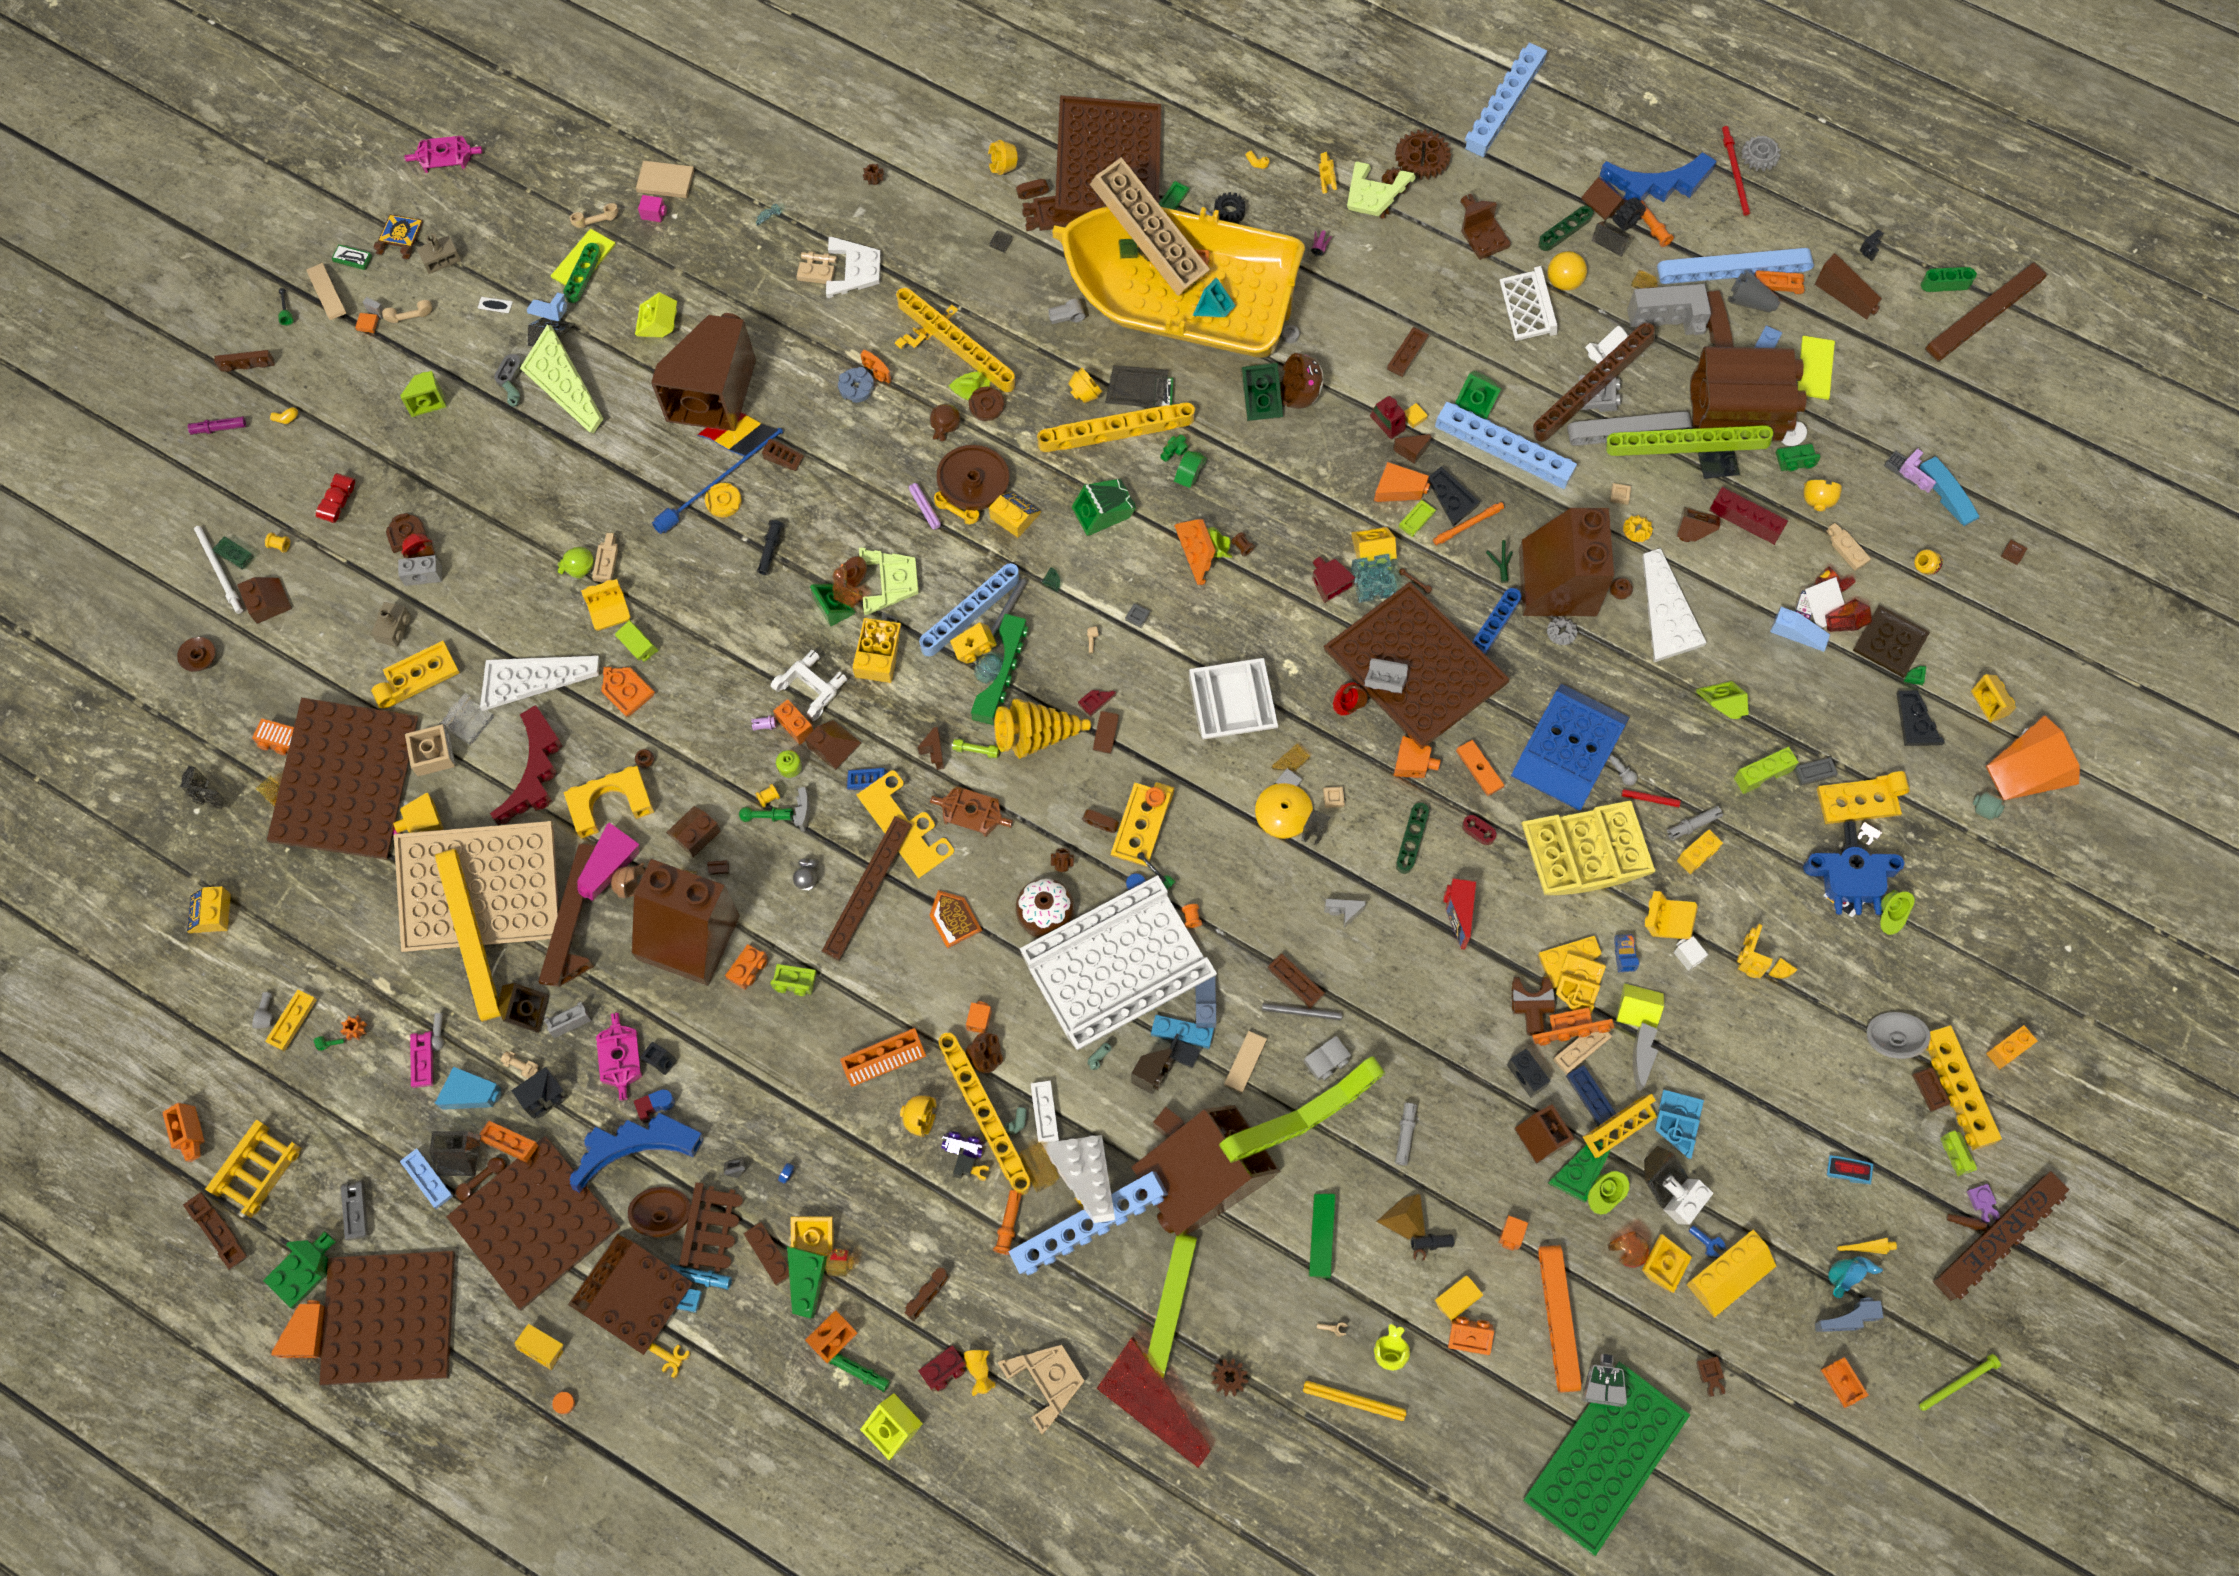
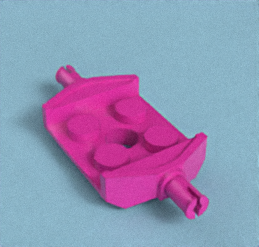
M462 135L424 139L419 142L415 154H405V161H419L425 173H428V168L461 165L462 169H465L472 154H482L483 151L481 146L470 147ZM442 148L446 149L444 152H438Z
M612 1013V1025H610V1028L596 1036L600 1081L603 1084L617 1087L619 1100L624 1101L628 1099L627 1086L642 1077L637 1042L638 1032L633 1028L621 1026L619 1013H615V1015ZM616 1050L623 1051L620 1059H613V1053Z

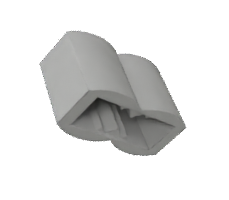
M1335 1036L1304 1058L1303 1062L1317 1081L1321 1079L1325 1081L1334 1074L1332 1072L1337 1067L1342 1069L1349 1064L1348 1059H1350L1351 1054L1338 1037Z

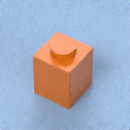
M971 1002L966 1022L967 1031L987 1032L992 1014L991 1006H988L985 1002Z
M1508 1215L1498 1243L1503 1244L1502 1247L1511 1251H1514V1249L1518 1250L1522 1244L1528 1223Z

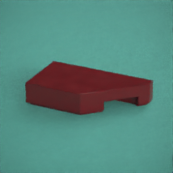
M1091 690L1078 701V705L1091 717L1115 697L1116 692Z

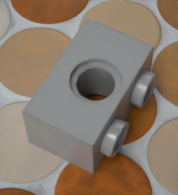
M436 555L398 559V576L405 586L442 582V565Z

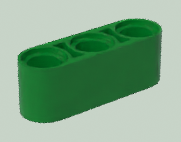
M1971 267L1929 269L1920 286L1926 292L1968 290L1975 280L1977 273Z

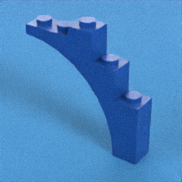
M1702 152L1685 166L1662 173L1633 172L1606 161L1602 165L1599 176L1616 186L1619 190L1626 192L1624 197L1627 200L1636 197L1639 201H1644L1651 194L1654 198L1664 203L1675 189L1682 195L1691 198L1713 172L1717 161Z
M658 1113L656 1118L651 1119L648 1129L626 1120L625 1124L618 1128L617 1137L595 1127L585 1137L584 1145L588 1153L586 1152L583 1155L578 1170L572 1173L570 1185L573 1190L580 1193L588 1181L602 1168L616 1159L631 1153L645 1150H669L694 1157L703 1142L702 1133L661 1113Z

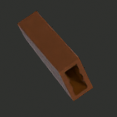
M1834 253L1824 264L1814 285L1867 320L1871 314L1874 316L1879 311V303L1882 298Z

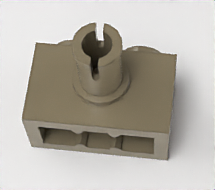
M430 233L431 239L429 235L425 237L428 244L416 248L428 274L461 261L449 235L437 239L435 234Z
M384 602L382 608L379 609L380 612H378V618L371 636L377 643L398 647L399 642L404 637V630L406 625L409 624L411 616L405 606Z

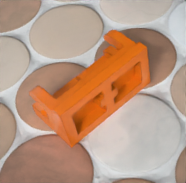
M1845 1357L1821 1369V1372L1844 1408L1869 1396Z

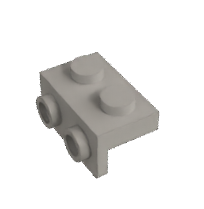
M1372 658L1364 686L1402 693L1407 681L1408 665Z

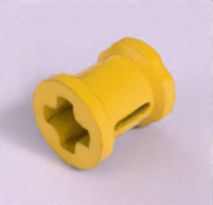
M270 532L266 536L265 546L269 549H279L285 553L290 547V539L287 536L280 537Z
M770 784L769 788L760 793H755L763 808L774 799H780L773 784Z

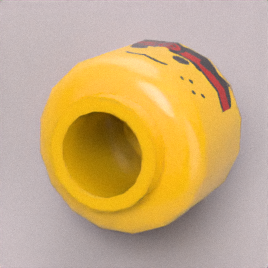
M1928 549L1919 552L1914 560L1916 569L1926 575L1938 573L1943 565L1941 555Z

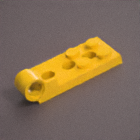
M1904 771L1893 772L1886 776H1878L1874 780L1817 787L1825 824L1900 816L1902 812L1897 796L1910 792ZM1874 795H1880L1883 798V802H1877L1874 799ZM1855 797H1861L1864 800V804L1856 803ZM1836 800H1843L1845 807L1838 806Z
M1134 782L1110 854L1112 857L1148 867L1143 860L1138 859L1137 854L1143 852L1145 858L1150 862L1175 787L1156 782L1154 787H1158L1164 792L1165 800L1161 806L1152 807L1150 811L1146 812L1141 807L1146 802L1145 794L1151 787ZM1139 820H1144L1147 823L1146 827L1142 830L1136 828V822ZM1138 838L1141 841L1140 845L1137 848L1131 847V839Z

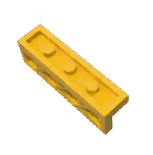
M1652 1094L1640 1097L1583 1136L1595 1158L1600 1157L1657 1118V1115L1650 1106V1104L1656 1101ZM1643 1109L1649 1115L1646 1119L1639 1118V1112ZM1628 1119L1633 1120L1631 1129L1624 1128V1122ZM1614 1129H1618L1617 1139L1609 1138L1610 1132ZM1602 1139L1604 1140L1603 1148L1598 1151L1593 1142Z

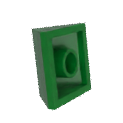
M812 584L810 586L813 599L830 627L856 613L838 584Z

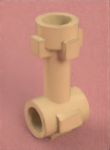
M506 1051L501 1057V1062L504 1063V1066L509 1068L512 1065L522 1070L520 1075L528 1079L539 1071V1065L529 1060L527 1063L516 1059V1054L513 1052L509 1053Z

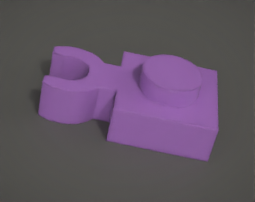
M1988 1184L1967 1191L1975 1211L1981 1209V1219L1983 1222H1990L1988 1214H1991L1994 1220L2000 1218L1998 1211L1992 1207L1997 1202Z

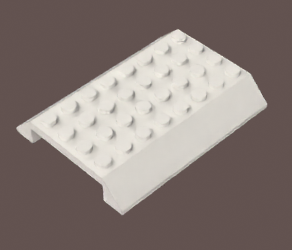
M1158 875L1020 948L1031 975L1065 1035L1076 1050L1087 1046L1217 975L1208 958L1203 957L1167 897L1168 891Z

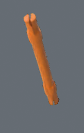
M1503 503L1494 504L1458 526L1437 535L1436 538H1433L1434 544L1436 546L1440 543L1442 544L1476 523L1497 514L1500 510L1504 509Z

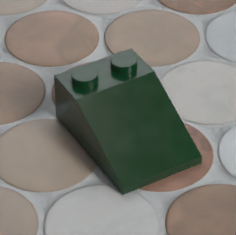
M1278 363L1241 367L1247 421L1283 417Z

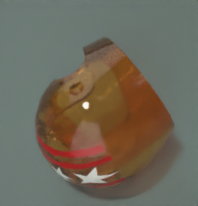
M1637 1231L1626 1233L1607 1244L1609 1251H1626L1618 1261L1630 1268L1643 1265L1650 1254L1649 1244Z

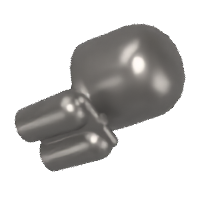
M802 858L798 862L801 868L796 870L793 875V883L799 889L810 890L817 881L814 868L818 866L819 862L817 859L809 860L808 858Z

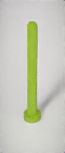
M1990 1354L1987 1356L1986 1362L1919 1404L1920 1410L1926 1411L1988 1370L2000 1368L2001 1363L1994 1354Z

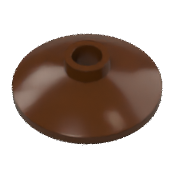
M852 557L840 568L837 583L841 589L851 590L863 580L867 564L862 557Z
M203 637L188 639L178 650V663L187 671L197 672L204 670L215 658V647L210 640Z

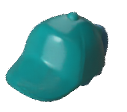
M1862 1256L1837 1261L1831 1266L1828 1273L1829 1280L1835 1286L1833 1295L1837 1298H1842L1844 1292L1849 1291L1851 1286L1859 1283L1867 1272L1878 1274L1883 1269Z

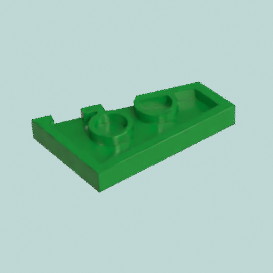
M1599 1141L1593 1142L1598 1151L1603 1148V1143ZM1586 1145L1548 1184L1585 1203L1588 1199L1589 1191L1598 1178L1610 1150L1595 1158L1588 1145Z
M788 1246L792 1314L812 1319L815 1317L827 1256Z

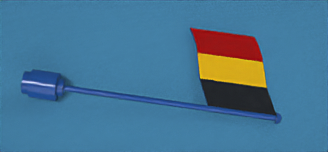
M744 413L740 414L735 431L709 427L697 434L698 436L712 440L728 451L744 457L679 509L667 508L656 516L652 522L655 530L662 534L679 523L678 518L680 516L678 513L765 446L769 439H774L777 435L783 434V430L761 424Z

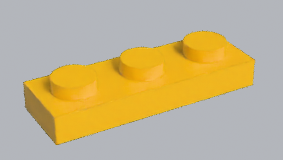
M297 990L265 1042L285 1052L317 999Z

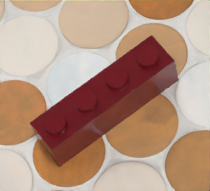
M1724 487L1720 489L1709 509L1710 512L1773 545L1776 544L1788 523V520Z

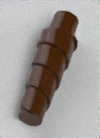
M1949 1213L1946 1216L1947 1221L1973 1230L1986 1231L1987 1223L1981 1222L1978 1218Z

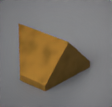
M1420 1194L1402 1198L1376 1222L1406 1239L1425 1236Z

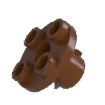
M989 1032L980 1033L975 1037L973 1043L969 1044L966 1048L965 1054L969 1062L982 1073L993 1072L1003 1062L997 1034Z

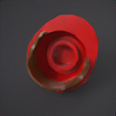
M420 533L409 535L402 544L403 550L401 554L404 558L434 556L435 553L432 540Z
M1354 682L1341 685L1335 692L1333 700L1335 713L1340 716H1346L1365 707L1368 700L1365 690Z

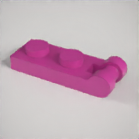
M427 1031L424 1034L411 1033L412 1088L433 1086L432 1031ZM424 1042V1046H419V1043Z

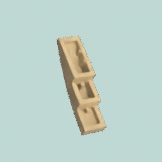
M323 263L307 269L306 271L329 320L346 314Z

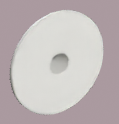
M1796 422L1795 430L1793 432L1787 431L1781 442L1786 446H1796L1803 442L1807 435L1805 425L1801 422Z

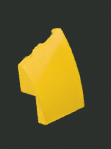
M1567 952L1559 976L1556 994L1572 1010L1589 1007L1590 1014H1592L1594 1002L1600 988L1599 984L1606 965Z

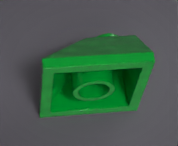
M1474 370L1469 373L1455 404L1461 409L1473 412L1482 419H1487L1502 388L1491 378Z

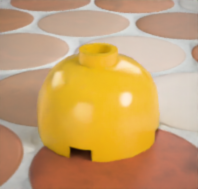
M1810 480L1804 483L1803 497L1809 506L1814 507L1815 511H1825L1826 508L1833 507L1839 501L1842 486L1836 482H1832V485L1826 484L1825 480Z
M919 1095L912 1097L906 1105L902 1106L900 1117H902L904 1127L911 1134L925 1137L924 1134L928 1135L930 1133L936 1116L932 1114L933 1108L937 1106L936 1099L930 1096Z

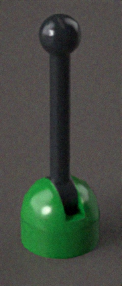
M280 288L279 294H281L283 310L278 314V321L281 325L287 326L293 323V315L290 311L286 310L284 295L286 290Z
M1143 852L1137 854L1138 859L1143 860L1159 876L1167 890L1176 882L1169 875L1162 876L1145 858Z

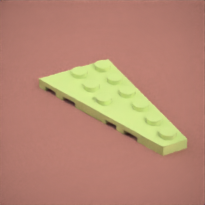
M547 325L520 369L590 433H595L603 417L553 327Z

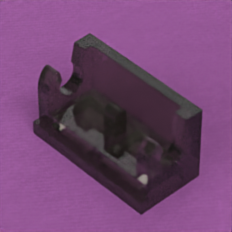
M1313 809L1304 825L1301 841L1306 843L1310 835H1316L1317 839L1314 845H1317L1323 835L1327 833L1331 817Z

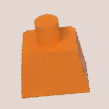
M1403 736L1393 776L1424 778L1427 768L1438 771L1440 759L1430 757V746L1427 745L1421 749L1412 739Z

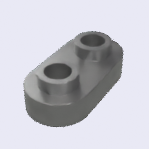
M509 354L504 357L494 375L495 381L500 387L507 380L511 383L515 380L522 365L519 356Z

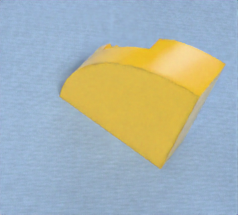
M1780 958L1768 975L1784 979L1793 975L1797 969Z

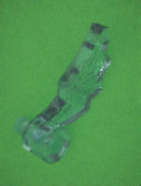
M773 204L771 209H765L757 216L756 224L760 225L772 214L779 215L781 209L778 204Z

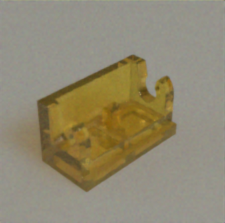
M1041 1142L1020 1152L1019 1157L1036 1193L1054 1185L1055 1181L1059 1180V1176Z

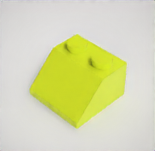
M659 292L640 304L635 335L663 338L671 333L675 327L674 318L677 313V301Z
M893 1393L876 1407L860 1430L890 1460L914 1437L923 1423Z

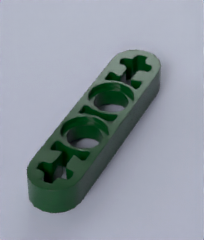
M1589 206L1578 208L1543 233L1538 242L1539 248L1543 251H1550L1588 224L1593 216L1592 208ZM1574 221L1577 225L1572 227L1568 225V222ZM1560 230L1564 235H1556L1555 231Z
M1424 803L1413 805L1396 861V869L1402 874L1411 872L1415 863L1429 814V808ZM1422 809L1420 820H1416L1417 811ZM1412 825H1416L1420 828V832L1414 834L1409 828ZM1408 842L1413 843L1415 850H1406L1405 844ZM1405 855L1409 856L1406 868L1402 867Z

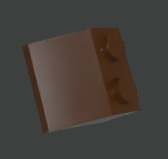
M253 577L237 584L248 613L257 624L292 609L279 578Z
M693 806L666 833L694 858L721 830L717 822L706 812Z

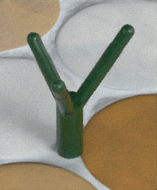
M1502 540V564L1490 551H1486V554L1500 568L1501 583L1509 582L1507 565L1513 552L1510 551L1506 558V540Z

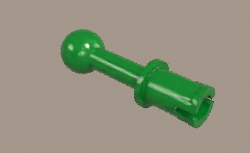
M743 807L739 811V818L743 822H749L753 818H772L773 822H777V820L792 821L794 815L793 808L777 809V807H773L771 811H753L749 807Z

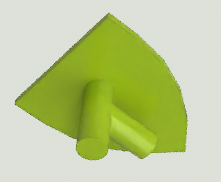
M978 371L964 374L948 386L955 394L969 400L976 389L986 386L990 387V380Z

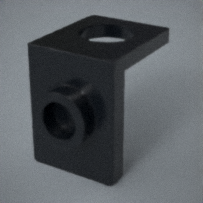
M1176 1034L1170 1046V1049L1173 1050L1172 1057L1174 1061L1193 1068L1200 1050L1179 1041V1034Z

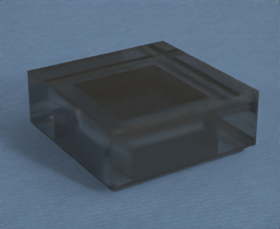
M997 230L989 246L1005 253L1013 240V236Z

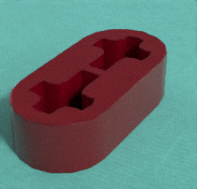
M1469 815L1465 817L1462 823L1463 831L1481 844L1491 845L1494 843L1497 835L1495 829L1477 816ZM1474 822V826L1469 828L1468 824ZM1489 832L1491 834L1490 837L1485 839L1484 835Z

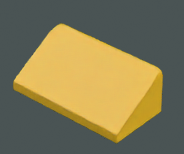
M1466 1275L1436 1298L1435 1302L1439 1310L1452 1321L1480 1299L1483 1293Z

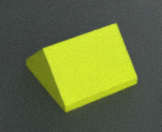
M1624 983L1616 1021L1640 1027L1644 1023L1657 1029L1664 1008V993Z

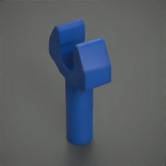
M1694 1225L1689 1229L1692 1235L1705 1244V1254L1708 1257H1720L1713 1250V1245L1718 1246L1721 1250L1726 1249L1725 1243L1720 1237L1710 1239Z

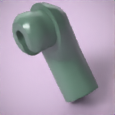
M507 380L502 384V387L508 392V404L515 407L519 404L520 393Z
M1104 1043L1088 1058L1087 1063L1090 1065L1091 1070L1099 1069V1062L1111 1051V1046L1108 1043Z
M1017 1108L1016 1119L1005 1124L1004 1129L1009 1135H1014L1025 1127L1027 1109Z

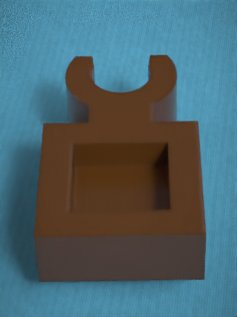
M1718 1357L1697 1361L1696 1365L1701 1382H1708L1709 1384L1707 1388L1708 1396H1714V1387L1719 1389L1720 1395L1725 1394L1724 1386L1719 1383V1380L1723 1379L1724 1375Z

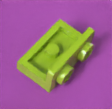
M777 964L774 979L771 980L770 985L775 989L774 991L779 993L791 991L798 996L812 995L816 970Z
M1955 1130L1940 1138L1958 1177L1977 1170L1960 1132Z

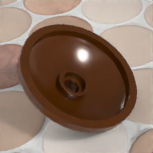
M650 1188L639 1193L631 1201L628 1207V1220L632 1228L642 1235L649 1237L668 1236L679 1231L688 1222L690 1202L682 1192L674 1188Z

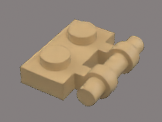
M812 251L801 253V259L807 260V263L800 262L797 272L798 281L826 284L827 281H833L835 268L830 266L829 263H836L837 256H830L828 253H824V255L815 254ZM814 261H822L823 263L814 264Z

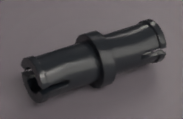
M1429 1234L1428 1236L1411 1237L1412 1250H1436L1437 1248L1454 1247V1237L1452 1234L1437 1236Z

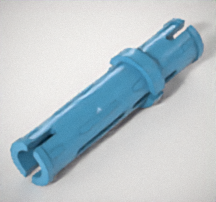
M674 1264L670 1265L672 1269L691 1282L705 1284V1287L710 1288L714 1286L729 1290L731 1286V1276L715 1274L711 1270L705 1272Z

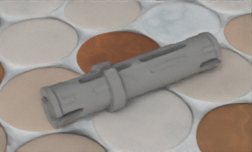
M1715 806L1689 820L1685 819L1681 821V824L1667 829L1668 837L1674 841L1685 834L1689 835L1693 830L1721 818L1723 813L1719 814V812H1722L1719 806Z
M1404 1103L1403 1116L1399 1123L1401 1128L1395 1164L1408 1165L1412 1132L1416 1126L1414 1121L1417 1105L1413 1103Z

